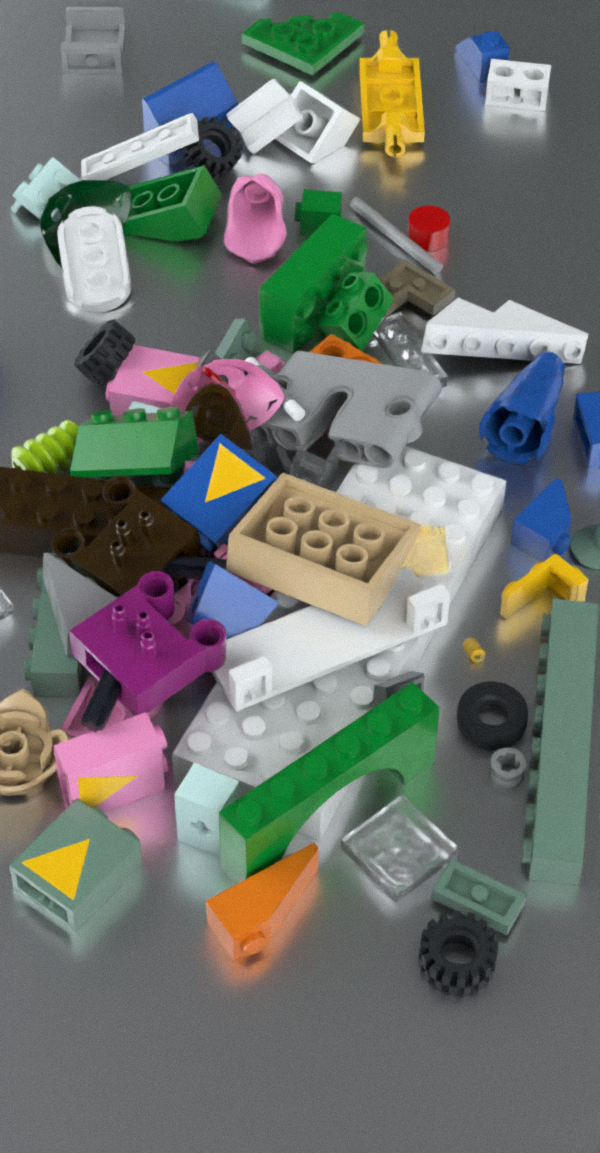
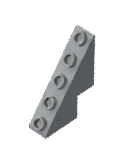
M43 553V580L66 656L70 657L73 655L71 652L69 630L119 597H115L99 587L93 579L79 574L62 559L55 558L49 553Z

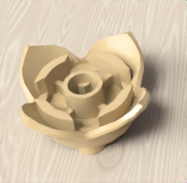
M24 688L0 702V794L5 796H34L39 794L43 789V784L49 779L50 775L57 771L53 745L71 739L66 731L51 729L48 713L43 704Z

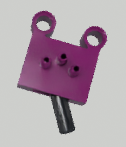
M151 571L144 574L137 586L69 630L72 655L99 681L81 719L82 725L91 732H97L105 728L117 700L134 716L144 712L148 713L205 672L216 671L225 664L226 630L220 622L212 619H203L196 622L191 627L190 639L187 640L167 621L173 616L175 610L174 584L172 578L164 572Z

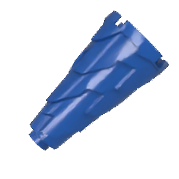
M546 351L538 354L533 362L526 366L486 409L479 424L481 441L485 436L489 442L486 449L495 457L512 464H527L529 459L536 457V460H538L544 454L550 443L551 432L555 423L554 410L564 384L565 363H563L558 355Z

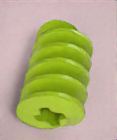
M65 420L61 422L59 427L54 426L47 433L38 434L35 440L30 439L25 441L23 446L14 447L11 451L12 467L15 469L38 472L46 471L47 473L58 474L56 467L58 465L63 471H68L70 469L68 458L72 461L79 426L73 421Z

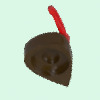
M203 367V373L213 382L199 389L185 409V411H193L196 436L203 441L213 443L222 434L240 449L253 450L250 432L241 403L236 397V391L230 388L210 368Z

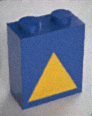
M220 434L165 494L161 502L167 510L198 530L200 544L203 550L209 553L212 549L218 550L224 543L228 544L229 534L277 480V476Z

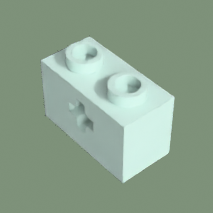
M194 763L174 794L177 840L220 858L219 812L239 799V781Z

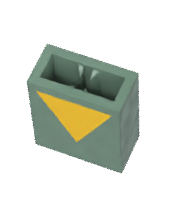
M77 798L9 865L13 888L76 933L142 866L141 843L136 834L130 829L119 828L109 821L101 809L96 806L89 807Z

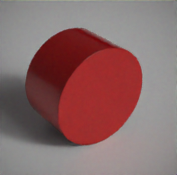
M426 205L411 211L408 218L407 233L410 239L425 251H437L447 245L449 241L450 216L444 209Z

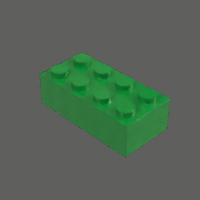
M332 214L259 288V333L261 340L292 354L303 344H307L310 341L313 333L319 327L317 323L325 312L326 306L335 296L349 271L367 272L365 268V256L368 251L366 227Z

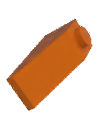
M315 843L302 848L206 900L207 924L233 961L245 954L253 955L259 952L274 936L318 872L319 848Z

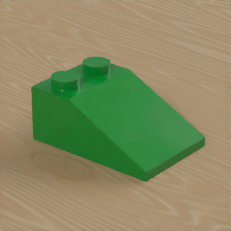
M205 165L129 186L131 190V207L128 219L123 226V234L172 242H181L189 239L197 240L207 232V228L223 195ZM120 198V200H119V202H118L119 205H120V207H122L121 198Z

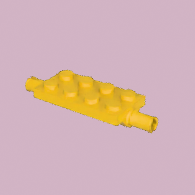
M387 30L379 35L380 48L372 58H359L362 141L373 143L385 142L386 154L393 157V149H396L397 157L405 152L404 143L424 142L425 130L419 58H407L401 52L397 43V33L390 30V37H388Z

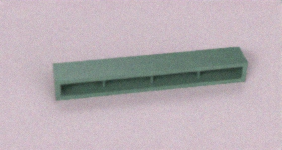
M553 599L551 613H543L541 636L548 637L547 643L540 644L538 666L545 667V674L538 673L536 697H543V704L535 706L533 728L540 729V737L533 736L530 759L531 761H538L537 770L530 769L528 794H535V804H527L525 827L533 828L532 838L525 837L522 856V862L530 863L529 880L579 886L585 845L599 604Z

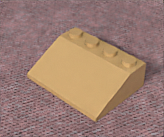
M282 473L229 534L226 571L367 626L383 605L420 532L421 525Z

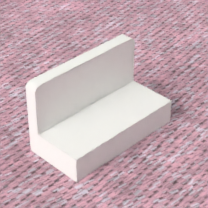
M271 79L226 114L228 120L241 132L246 147L253 154L257 153L303 118L295 99L276 79Z

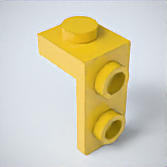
M555 553L544 562H537L528 574L518 581L510 582L504 588L501 594L500 615L505 619L509 618L546 589L561 600L585 602L589 579L584 576L581 570L571 566Z

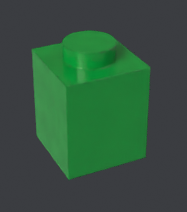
M304 189L302 202H296L294 220L300 222V235L311 236L332 214L341 217L342 192Z

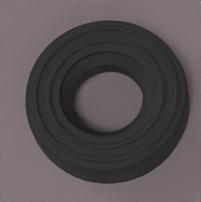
M482 682L471 686L461 696L457 708V722L461 733L473 744L489 749L504 748L517 742L525 732L528 722V707L524 697L515 688L501 682ZM485 705H496L506 711L508 718L502 724L490 725L482 722L477 712Z

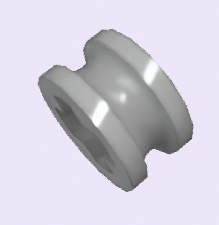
M507 747L495 751L491 756L489 768L491 781L495 785L506 789L519 786L525 776L527 763L525 756L514 748ZM505 764L514 766L510 772L502 770Z

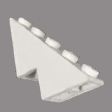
M458 297L427 322L421 351L432 354L531 361L538 354L546 351L558 355L563 363L581 364L589 334L511 300H508L493 313Z

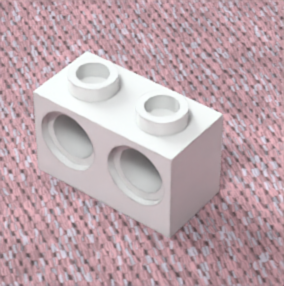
M491 59L485 105L545 112L551 65Z

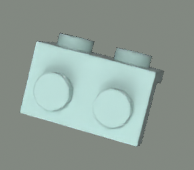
M52 157L45 166L39 163L28 177L32 180L29 185L23 181L12 195L16 201L10 210L16 213L23 205L41 219L48 199L71 183L81 181V179ZM58 208L53 210L51 218L59 211Z

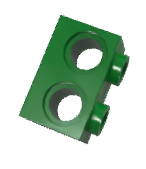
M349 271L335 296L326 306L325 312L317 325L327 337L333 334L363 352L394 298L374 273Z

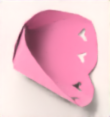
M239 359L213 360L212 363L190 372L180 382L170 407L175 406L179 408V411H185L187 404L197 392L194 390V387L197 386L199 390L206 384L213 382L203 373V367L210 368L217 375H225L228 379L227 385L236 391V397L241 403L245 419L247 420L250 416L257 418L247 422L249 430L269 420L283 403L285 396L279 384L255 364ZM277 399V401L273 403L271 408L268 410L270 401H275ZM197 437L198 443H207L206 441H203L202 439Z

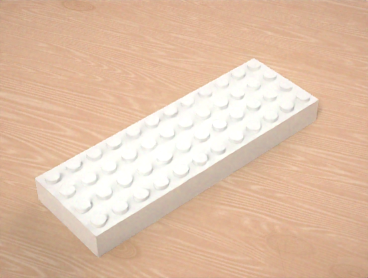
M404 446L391 467L380 468L354 463L336 493L420 524V532L402 568H411L425 589L442 583L450 593V606L503 511L506 480ZM274 590L271 598L279 603L261 625L311 606V604ZM437 629L236 712L217 682L172 753L174 782L181 784L192 765L196 763L238 780L239 798L373 709L374 685L414 671ZM352 782L323 803L298 832L320 841Z

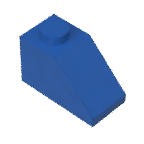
M498 31L471 36L456 45L457 53L479 83L487 82L491 59L509 60L510 47Z
M555 478L513 520L510 544L542 562L555 553L561 556L571 543L569 532L572 519L563 482L560 479Z

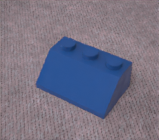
M212 61L143 98L144 133L190 113L194 114L197 122L205 117H208L209 120L212 117H218V123L224 119L227 121L225 127L229 129L233 126L237 129L228 120L226 114L235 108L238 102L218 64ZM208 139L202 141L204 147L213 143ZM180 148L157 159L170 167L186 158L182 157L181 153L185 148Z

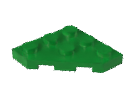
M343 13L329 14V19L313 20L312 15L289 17V22L272 23L271 18L259 19L242 32V43L305 73L314 75L364 34L365 23Z

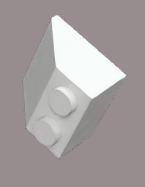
M299 81L291 96L295 99L303 118L275 139L311 164H315L345 146L360 118L319 91Z

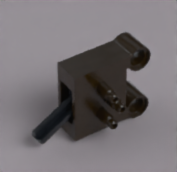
M126 476L113 477L103 486L102 494L112 522L88 546L83 534L74 528L60 530L51 540V548L55 558L62 559L70 568L84 577L93 579L99 587L115 597H120L137 586L140 578L151 571L164 572L173 581L176 578L201 580L209 561L225 570L227 564L225 559L197 557L203 550L198 530L137 490L132 479Z

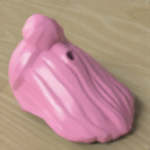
M260 173L254 176L238 178L231 188L228 202L224 244L230 252L252 264H259L273 258L281 251L287 236L282 215L283 193L280 187L268 175Z

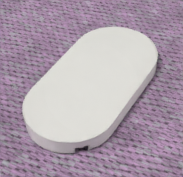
M90 206L74 210L68 214V219L64 223L62 220L57 232L67 298L72 305L80 310L91 313L111 311L123 304L131 291V278L122 223L114 213L111 215L107 213L106 209Z

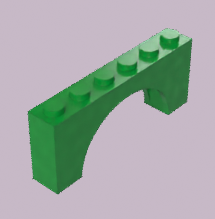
M411 682L219 812V833L222 870L238 884L282 860L290 842L309 817L335 793L361 776L376 770L388 769L403 785H406L433 766L440 707L418 686Z

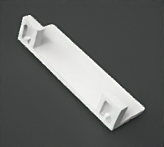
M402 568L383 605L367 626L311 605L226 639L225 664L220 669L212 671V674L236 712L447 625L450 593L442 583L425 589L411 568Z

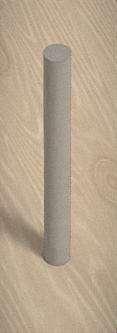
M359 197L352 199L350 207L430 272L436 275L442 270V263Z

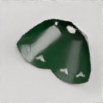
M81 180L67 185L48 199L40 219L41 232L45 231V234L42 233L45 243L55 261L61 267L57 232L62 220L64 223L68 219V214L76 209L95 206L106 209L107 213L111 215L114 213L120 219L123 228L131 207V190L129 186L117 181ZM121 194H123V197L121 198L122 207H120L119 203L116 201V199L119 198ZM58 208L61 218L55 222L52 220L51 215L53 210Z

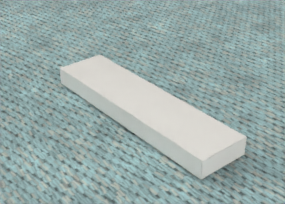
M193 113L187 114L82 159L81 180H107L199 141L197 119Z

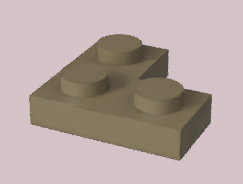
M405 259L379 278L394 298L385 317L406 301L413 303L434 316L452 302L455 297L454 288Z

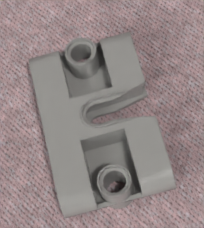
M296 351L279 374L271 376L305 410V416L302 420L295 421L280 406L269 420L249 430L251 441L275 448L282 446L286 450L303 453L321 437L333 421L328 436L329 439H334L337 448L336 459L388 468L392 466L406 443L413 442L422 435L423 427L420 417L426 415L442 391V385L436 376L422 370ZM270 401V405H269L268 410L271 408L272 404L275 403L276 401ZM250 416V417L246 420V423H247L249 420H256L257 418H254V417Z

